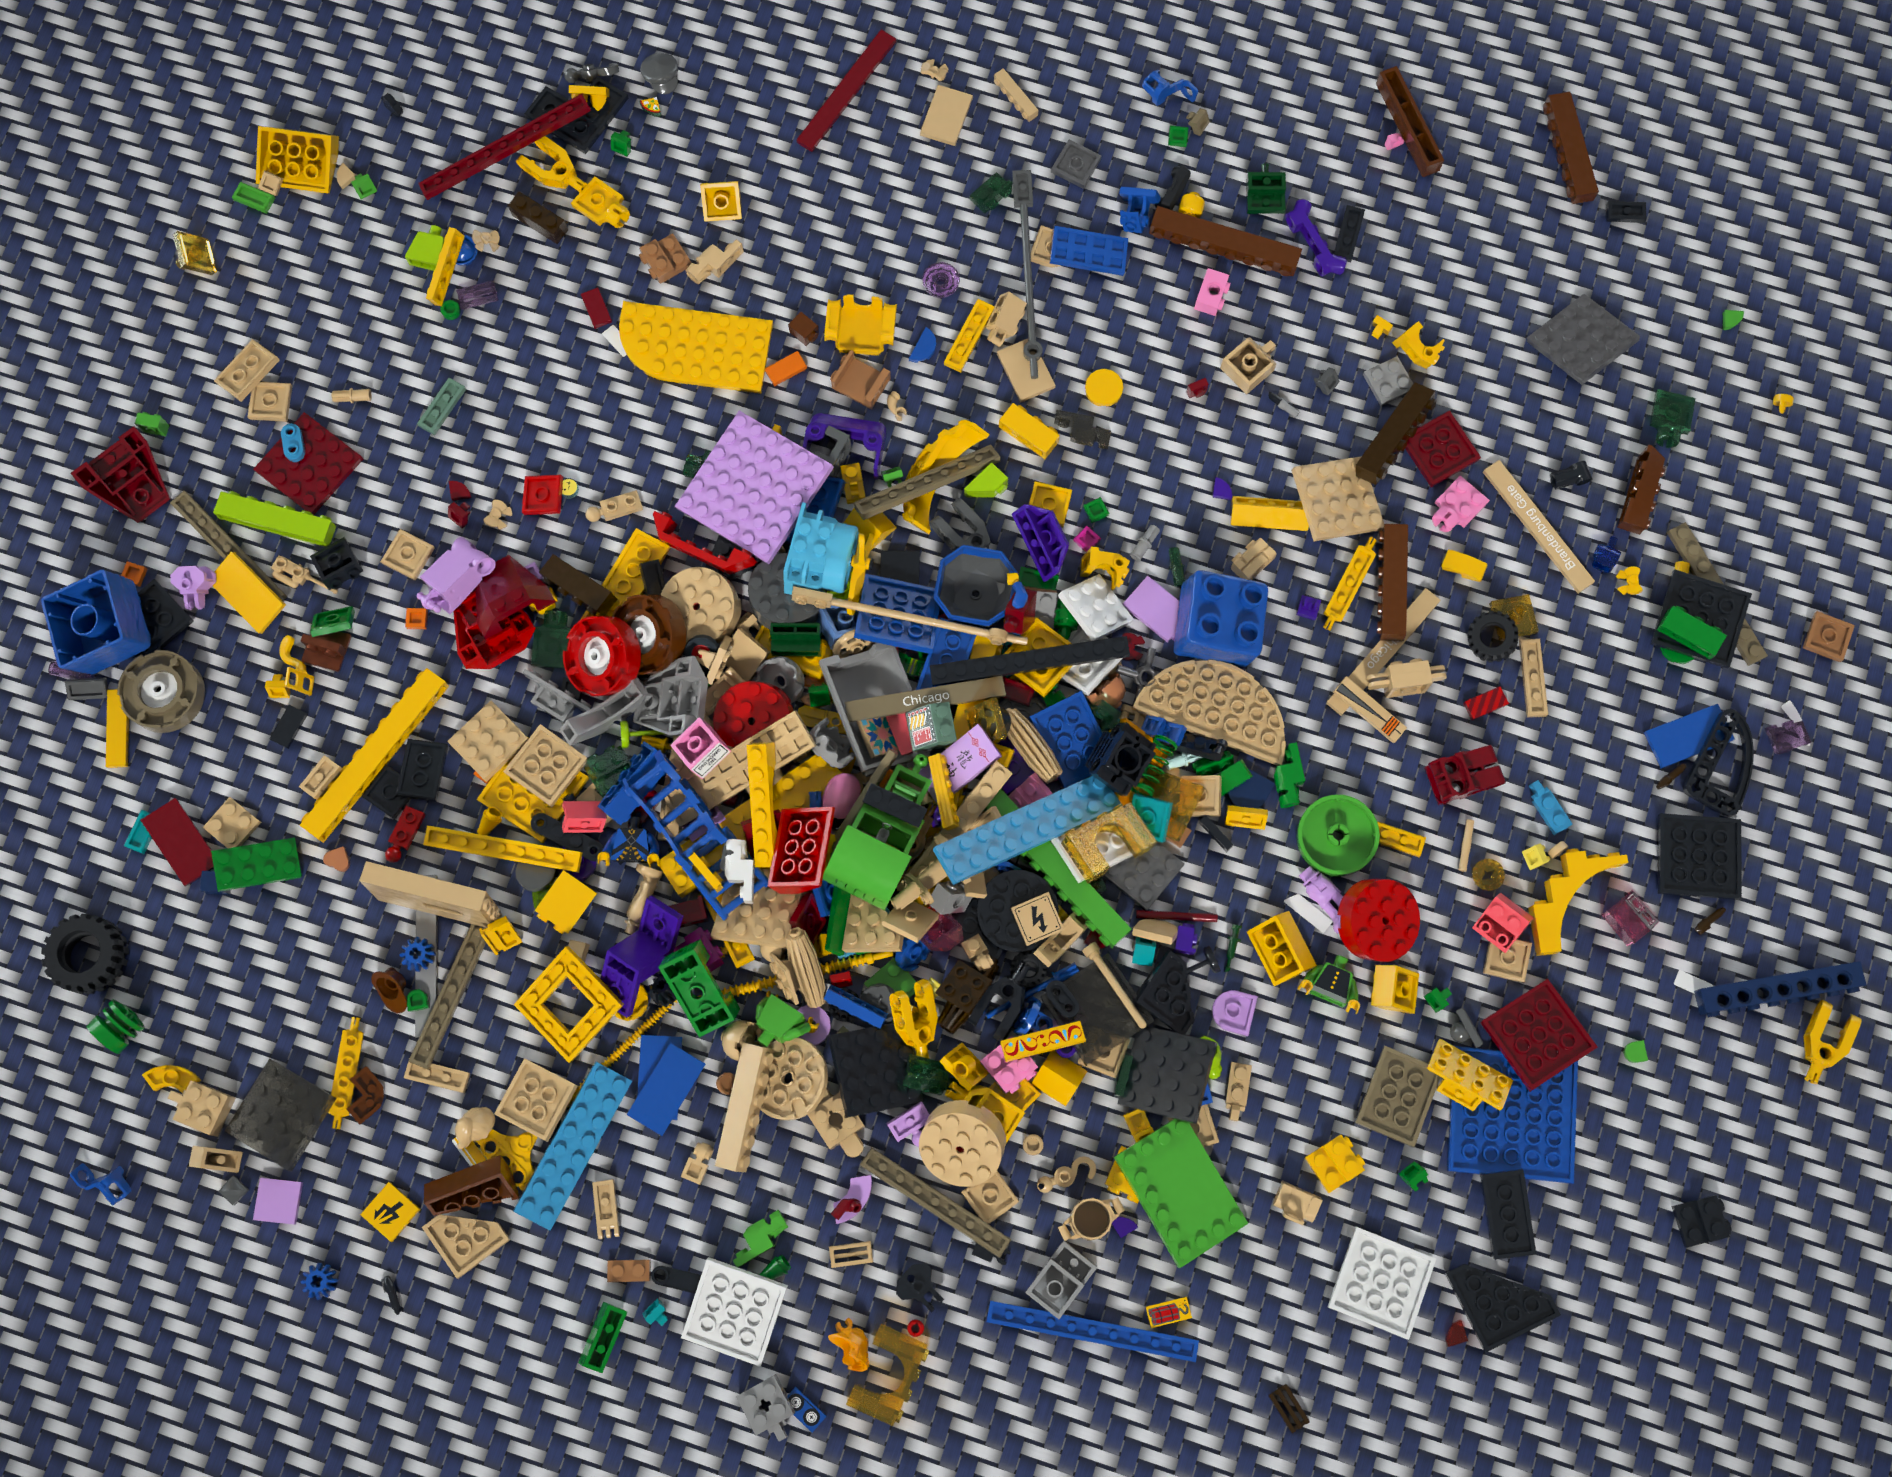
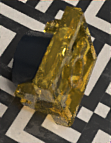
M997 698L988 699L964 710L970 730L977 724H980L994 744L1006 740L1011 726V719L1006 709L999 707Z

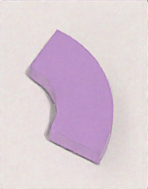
M871 1175L851 1178L848 1193L842 1199L855 1198L860 1201L863 1208L871 1193ZM837 1201V1202H834V1203H833L834 1209H835V1207L839 1204L840 1201ZM845 1212L839 1220L836 1219V1224L852 1219L859 1212Z

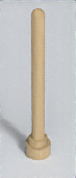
M1096 942L1091 943L1082 952L1086 958H1090V960L1096 963L1138 1026L1145 1028L1147 1025L1145 1020L1101 958L1099 946Z

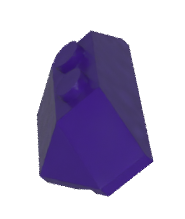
M1024 504L1013 512L1012 516L1043 582H1047L1060 572L1069 543L1052 510Z

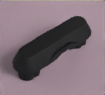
M1181 165L1180 167L1175 166L1173 168L1171 176L1174 182L1168 188L1164 197H1161L1160 204H1155L1156 208L1160 206L1173 210L1191 175L1190 170L1186 166Z

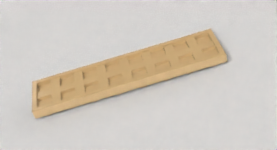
M793 711L732 748L731 752L703 779L695 773L684 777L709 810L749 787L747 745L774 742L776 757L774 771L817 746L797 711ZM675 789L664 799L670 810L673 811L685 801L684 798L686 796L680 789ZM689 807L676 820L679 826L682 827L696 819L699 814L694 807Z

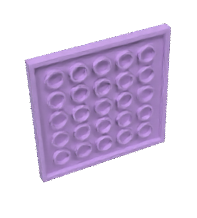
M738 411L675 507L737 546L748 550L755 557L770 564L795 527L802 502L806 503L807 509L834 466L745 413Z

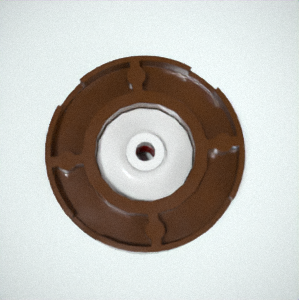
M657 594L633 595L628 597L627 601L622 605L616 607L612 617L625 621L633 629L639 641L641 663L638 674L659 673L672 662L681 658L686 645L687 629L679 608L670 599Z

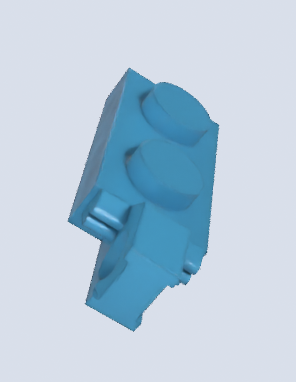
M1539 780L1529 785L1534 794L1531 796L1533 799L1532 803L1554 836L1573 825L1548 787L1544 788Z

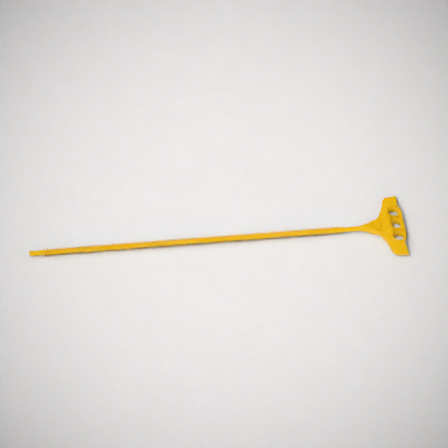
M725 944L724 948L721 947V951L723 953V956H721V958L725 957V954H728V950ZM669 1004L668 1007H659L658 1011L655 1010L656 1013H652L653 1016H649L650 1019H646L647 1022H643L644 1024L640 1025L641 1027H638V1030H635L631 1037L628 1036L629 1039H625L626 1042H622L623 1045H619L620 1047L616 1048L617 1050L613 1051L614 1053L610 1054L611 1056L607 1057V1060L604 1059L605 1062H601V1064L607 1068L608 1066L611 1067V1064H614V1061H617L621 1054L624 1055V1051L627 1052L626 1049H630L629 1046H633L632 1043L635 1044V1041H638V1038H641V1035H644L648 1028L651 1029V1025L654 1026V1022L657 1023L656 1020H660L659 1017L662 1018V1015H665L669 1008L671 1009L672 1004ZM580 1083V1086H578L569 1102L570 1105L572 1104L571 1102L574 1101L583 1083ZM492 1129L486 1139L477 1140L476 1142L480 1145L481 1152L487 1159L498 1155L502 1157L507 1156L510 1159L509 1167L512 1175L517 1171H521L524 1175L521 1183H515L516 1187H519L523 1192L534 1173L531 1150L538 1137L529 1132L518 1136H507ZM490 1141L496 1144V1150L493 1153H487L485 1150L486 1144Z

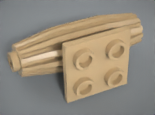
M1016 708L1006 709L1011 719L1010 730L1007 733L1011 743L1028 766L1047 784L1051 783L1063 772L1052 749L1035 726Z
M798 927L792 928L786 935L788 960H779L773 953L770 954L771 963L769 965L771 971L777 977V980H775L776 987L779 991H783L786 999H790L795 1005L799 1004L796 991L799 990L808 1007H821L825 1004L823 999L826 989L816 950L805 930Z

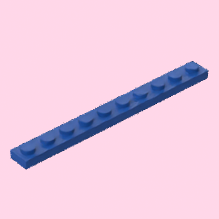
M990 1301L986 1321L993 1324L1196 1362L1199 1340L1069 1315H1062L1058 1319L1048 1311Z

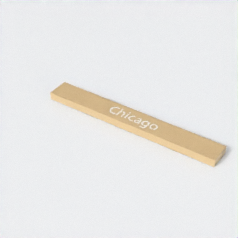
M1425 588L1407 609L1405 640H1380L1348 678L1364 690L1370 683L1367 682L1366 677L1371 674H1378L1441 600ZM1335 694L1326 703L1340 716L1350 707Z

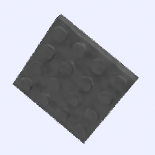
M1583 294L1529 335L1527 342L1583 385L1636 344L1640 336Z

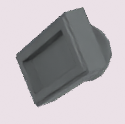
M1465 1009L1457 1010L1456 1013L1461 1022L1453 1024L1450 1028L1452 1039L1462 1043L1470 1037L1475 1048L1483 1045Z

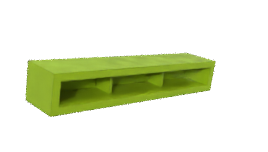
M221 491L213 511L221 520L324 547L331 544L336 525L331 521L332 519L327 516H313L311 512L305 510L298 512L286 505L279 507L271 501L260 502L252 496L241 497L240 494L233 491L228 493Z

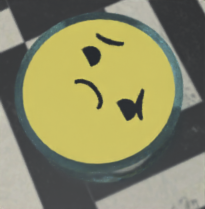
M566 478L563 480L562 496L567 499L574 498L579 492V486L574 479Z

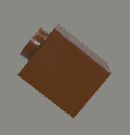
M800 312L788 324L789 332L805 346L810 342L813 343L818 338V325L803 312Z

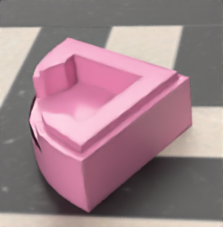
M1399 133L1388 135L1385 147L1387 150H1391L1404 144V139Z

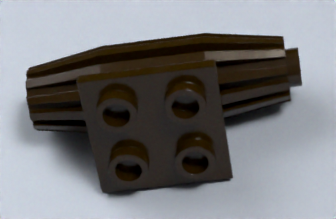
M990 956L994 964L985 972L983 970L979 972L975 965L970 967L960 960L956 962L935 992L947 1001L937 1020V1024L950 1034H954L971 1016L974 1007L988 987L992 985L1000 968L997 965L999 963L998 960Z

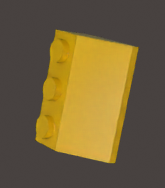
M1289 911L1278 914L1247 931L1274 986L1317 966Z

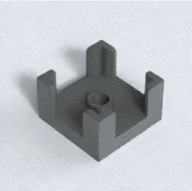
M828 426L825 434L830 436L829 443L827 444V447L832 450L830 455L827 456L819 451H814L813 454L834 466L829 476L836 478L841 469L840 466L844 464L851 451L850 435Z

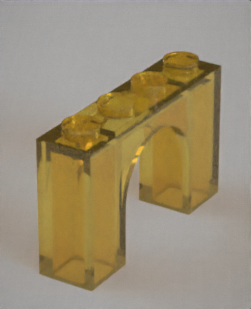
M1130 802L1124 806L1123 804L1117 805L1110 813L1104 812L1096 818L1097 820L1093 822L1091 820L1086 821L1078 830L1075 828L1065 833L1066 837L1061 842L1086 882L1090 883L1103 876L1110 868L1096 845L1095 838L1097 833L1111 832L1119 836L1134 858L1150 851L1157 843V840Z
M881 1323L872 1344L895 1354L901 1360L904 1367L903 1382L895 1391L887 1394L876 1393L855 1383L846 1405L893 1426L895 1422H900L904 1412L900 1408L903 1401L908 1403L912 1394V1390L909 1387L912 1381L917 1382L921 1372L918 1366L921 1361H926L930 1350L926 1349L927 1343Z

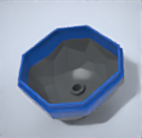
M962 545L940 560L933 598L950 621L990 627L1005 617L1006 606L1015 593L1013 585H1007V573L1018 572L1002 551ZM974 592L979 593V596L973 597L972 594Z

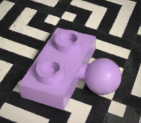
M920 1101L886 1124L897 1142L912 1134L913 1144L919 1147V1139L922 1132L919 1129L925 1125L930 1114L922 1101Z

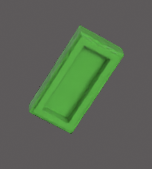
M240 182L232 199L267 214L275 197L272 194Z

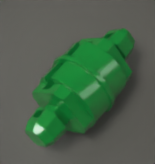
M1059 598L1054 611V628L1059 630L1058 634L1069 640L1071 632L1077 630L1079 624Z

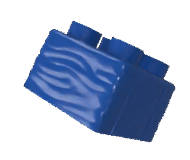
M99 570L65 588L44 596L41 600L56 661L61 669L92 675L145 651L151 645V637L146 626L136 585L133 580L106 570Z
M1203 570L1196 571L1181 585L1174 653L1178 656L1205 661L1216 660L1232 664L1236 667H1247L1262 651L1268 586L1262 582Z

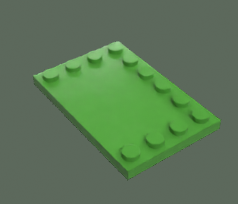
M1173 1119L1114 1156L1115 1161L1178 1268L1183 1267L1248 1224L1189 1122Z

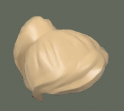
M471 1108L464 1113L462 1118L457 1120L455 1136L459 1141L457 1144L458 1149L466 1148L472 1141L487 1138L495 1123V1115L489 1108Z

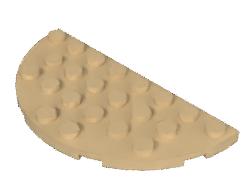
M1190 660L1172 665L1154 676V679L1149 681L1147 685L1153 684L1145 686L1133 704L1132 710L1142 714L1161 717L1167 722L1184 725L1187 728L1186 731L1213 740L1223 739L1227 741L1228 747L1271 764L1280 766L1283 763L1286 747L1285 726L1278 705L1265 687L1263 688L1251 674L1232 664L1216 660Z

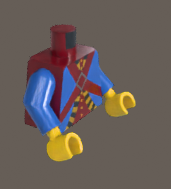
M1007 573V585H1013L1015 593L1005 609L1004 629L1014 635H1021L1035 622L1037 592L1024 588L1022 583L1019 582L1018 573Z

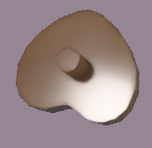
M723 1073L716 1080V1086L722 1094L729 1095L732 1092L735 1079L732 1073Z

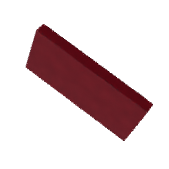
M177 798L172 799L141 819V822L184 886H188L200 878L202 871L214 869L211 848Z

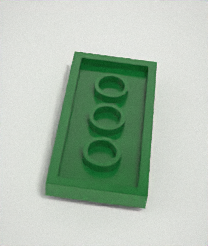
M295 838L211 851L218 892L302 877Z

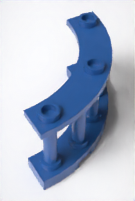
M659 750L654 754L657 761L655 763L656 766L634 784H631L624 778L622 780L625 786L623 790L629 798L634 797L654 821V828L659 833H663L676 854L674 858L680 866L685 865L691 870L693 867L688 859L689 856L694 852L696 853L711 840L714 841L716 839L722 845L728 839L719 823H714L711 818L713 814L686 778L681 780L682 777L677 773L675 765ZM660 772H666L671 778V783L650 800L646 801L638 790ZM680 789L686 796L684 798L685 801L661 819L653 807L672 791ZM689 807H694L699 814L697 816L698 819L674 837L667 825ZM706 825L708 829L706 831L707 834L683 851L679 843L699 827Z

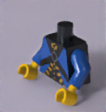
M630 817L628 828H618L617 832L613 833L605 844L603 851L598 854V864H600V861L606 860V866H609L611 857L613 862L648 863L650 868L653 862H657V865L661 866L659 859L660 846L653 834L649 833L647 829H640V817Z

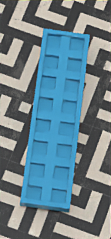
M595 1061L515 1205L513 1212L548 1230L552 1229L632 1080Z

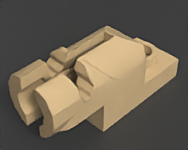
M736 239L733 243H729L726 246L724 252L712 244L696 258L697 264L691 263L685 270L687 276L696 284H700L711 273L720 278L744 252L742 243Z

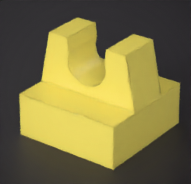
M1541 843L1522 851L1530 870L1550 861V857L1546 856L1544 852L1545 847Z

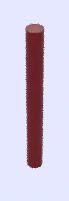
M1136 910V918L1202 922H1217L1218 914Z

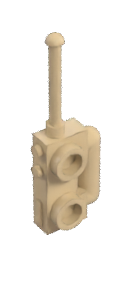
M278 555L271 567L273 570L272 577L292 588H297L299 584L303 586L305 581L308 580L328 589L323 582L310 575L311 572L307 567L303 568L301 564L297 565L283 556ZM285 572V573H287V574H289V575H291V576H293V577L290 578V577L284 575L283 573ZM331 589V590H330V591H332L334 594H337V593H338V589Z

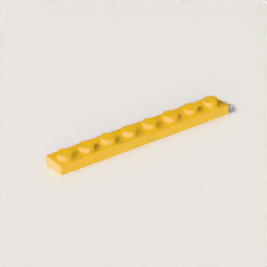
M428 825L423 845L578 873L583 854L582 852Z

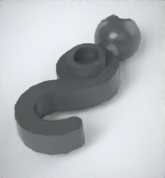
M610 63L609 67H594V64H586L579 71L574 68L567 69L564 77L569 83H575L578 78L586 79L587 82L594 81L597 76H608L618 73L619 67L617 63Z

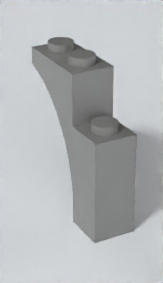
M638 678L633 679L626 688L615 693L604 702L584 713L567 719L559 731L570 746L603 734L614 721L632 715L648 695V692Z

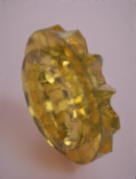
M1483 859L1474 866L1472 878L1475 885L1480 887L1481 890L1493 891L1503 884L1505 872L1497 861ZM1484 870L1486 872L1495 871L1491 875L1492 880L1489 878L1482 880L1485 875Z

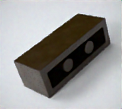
M520 191L508 204L513 217L556 244L560 242L568 231L564 219Z

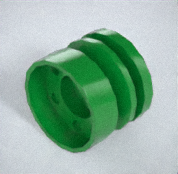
M112 999L108 1003L110 1008L104 1007L102 1009L107 1018L96 1015L86 1027L102 1045L110 1051L120 1054L129 1045L125 1035L136 1038L138 1035L136 1031L141 1032L145 1026L134 1011L117 1000Z

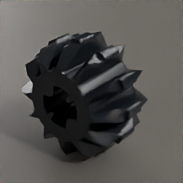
M659 973L658 978L653 979L654 983L649 985V995L659 1006L668 1007L669 1004L674 1005L677 999L664 976Z

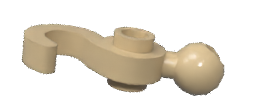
M1079 1157L1074 1160L1071 1168L1066 1166L1058 1168L1054 1173V1177L1043 1176L1039 1178L1037 1188L1042 1193H1048L1054 1185L1063 1188L1069 1187L1074 1182L1078 1166L1081 1163H1086L1089 1166L1090 1170L1087 1177L1092 1179L1096 1174V1165L1089 1157ZM1040 1183L1044 1185L1043 1189L1038 1187Z

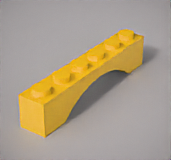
M752 743L747 745L754 861L755 867H771L777 837L773 811V777L776 764L775 743Z

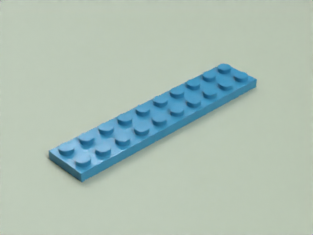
M1091 776L941 843L933 848V852L950 881L955 885L1118 810L1122 804L1112 789L1094 776Z

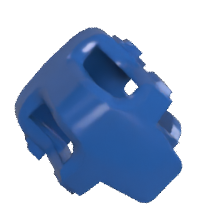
M1158 69L1151 72L1142 84L1143 89L1152 97V102L1156 106L1165 102L1167 96L1179 90L1191 102L1196 100L1198 89L1188 80L1181 79L1170 85L1169 82L1160 76ZM1155 80L1158 82L1156 89L1151 86V83ZM1186 86L1192 90V95L1187 92Z
M81 1163L70 1172V1176L77 1186L85 1190L94 1187L98 1188L106 1199L111 1202L112 1206L131 1192V1187L124 1179V1170L120 1165L109 1174L95 1179L92 1171L84 1163ZM79 1171L86 1173L88 1183L79 1179ZM112 1183H115L123 1192L118 1197H115L109 1190V1186Z

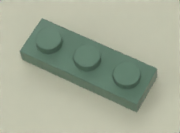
M448 378L417 425L435 436L466 391L465 386Z

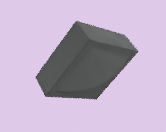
M233 1175L218 1192L235 1206L250 1189Z

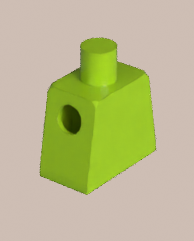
M431 225L429 233L417 232L405 255L409 265L432 271L435 270L444 244V237L440 236L442 231L440 227Z

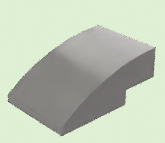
M1063 1240L1025 1293L1056 1318L1060 1319L1097 1269V1266Z

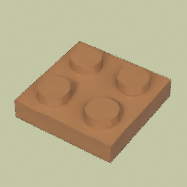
M1816 611L1813 615L1803 649L1842 662L1855 625Z

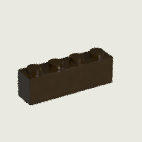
M554 554L539 571L544 578L542 581L551 588L553 585L556 586L560 594L565 597L567 595L571 596V600L580 607L583 604L587 607L586 610L593 616H596V614L605 616L617 601V598L611 591Z

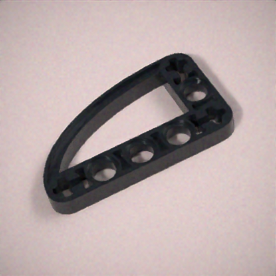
M1726 709L1720 712L1683 784V791L1687 796L1723 816H1732L1739 811L1747 793L1753 769L1754 747L1752 734L1746 720L1736 710ZM1730 714L1732 721L1728 722L1725 727L1720 726L1726 723L1727 718L1725 716ZM1735 728H1737L1742 743V764L1739 780L1734 795L1731 797L1707 783ZM1717 730H1721L1724 733L1723 741L1716 739L1715 733ZM1709 747L1713 748L1716 752L1714 758L1707 756L1706 751ZM1699 765H1704L1707 769V773L1704 776L1698 773ZM1697 779L1702 780V781H1697V783H1696V785H1695V788L1697 789V791H1693V792H1692V791H1691L1692 788L1690 787V785H1691V784H1694ZM1708 792H1713L1716 796L1713 803H1710L1706 798ZM1720 802H1722V803H1724V804L1731 803L1730 807L1733 808V809L1730 810V811H1726V810H1727V807H1726L1725 805H1723V804L1718 805V804H1719Z

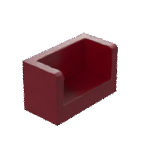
M702 895L698 896V899L669 906L683 915L680 928L709 921Z

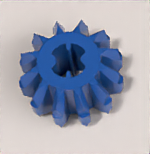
M415 937L414 942L410 939L407 940L409 946L402 945L401 948L405 952L399 954L400 957L405 958L401 963L408 965L407 969L410 971L415 968L416 972H420L421 966L427 970L428 965L426 963L433 964L434 961L430 957L436 955L434 951H431L434 947L433 944H428V940L425 938L421 941L419 937ZM417 951L421 952V956L418 955L419 958L414 957Z
M317 1263L316 1267L310 1265V1272H303V1275L307 1278L306 1280H301L300 1283L306 1284L302 1291H309V1298L316 1296L317 1300H321L323 1296H330L329 1290H336V1287L332 1285V1283L338 1282L337 1278H332L336 1271H330L331 1266L329 1264H326L324 1267L322 1263ZM322 1277L323 1280L320 1282L321 1285H317L316 1282L319 1281L318 1278Z

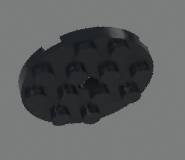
M1011 870L998 874L986 884L987 896L984 899L978 898L977 919L983 934L990 942L1004 950L1023 952L1036 948L1049 938H1044L1026 946L1011 911V907L1049 892L1059 914L1056 895L1043 878L1029 871Z

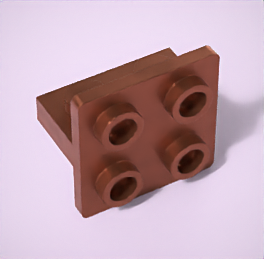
M339 631L312 637L311 634H303L301 642L306 648L301 659L302 662L339 672L351 640V635Z

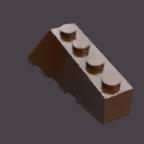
M1648 445L1636 460L1617 528L1639 535L1649 528L1651 523L1649 515L1650 512H1653L1656 505L1654 497L1655 494H1658L1661 487L1659 479L1663 477L1666 466H1663L1665 458L1652 445Z
M501 1155L424 1184V1204L433 1216L460 1211L461 1207L465 1206L475 1208L480 1207V1203L492 1201L493 1204L501 1203L502 1199L511 1198L516 1200L520 1198L511 1169Z

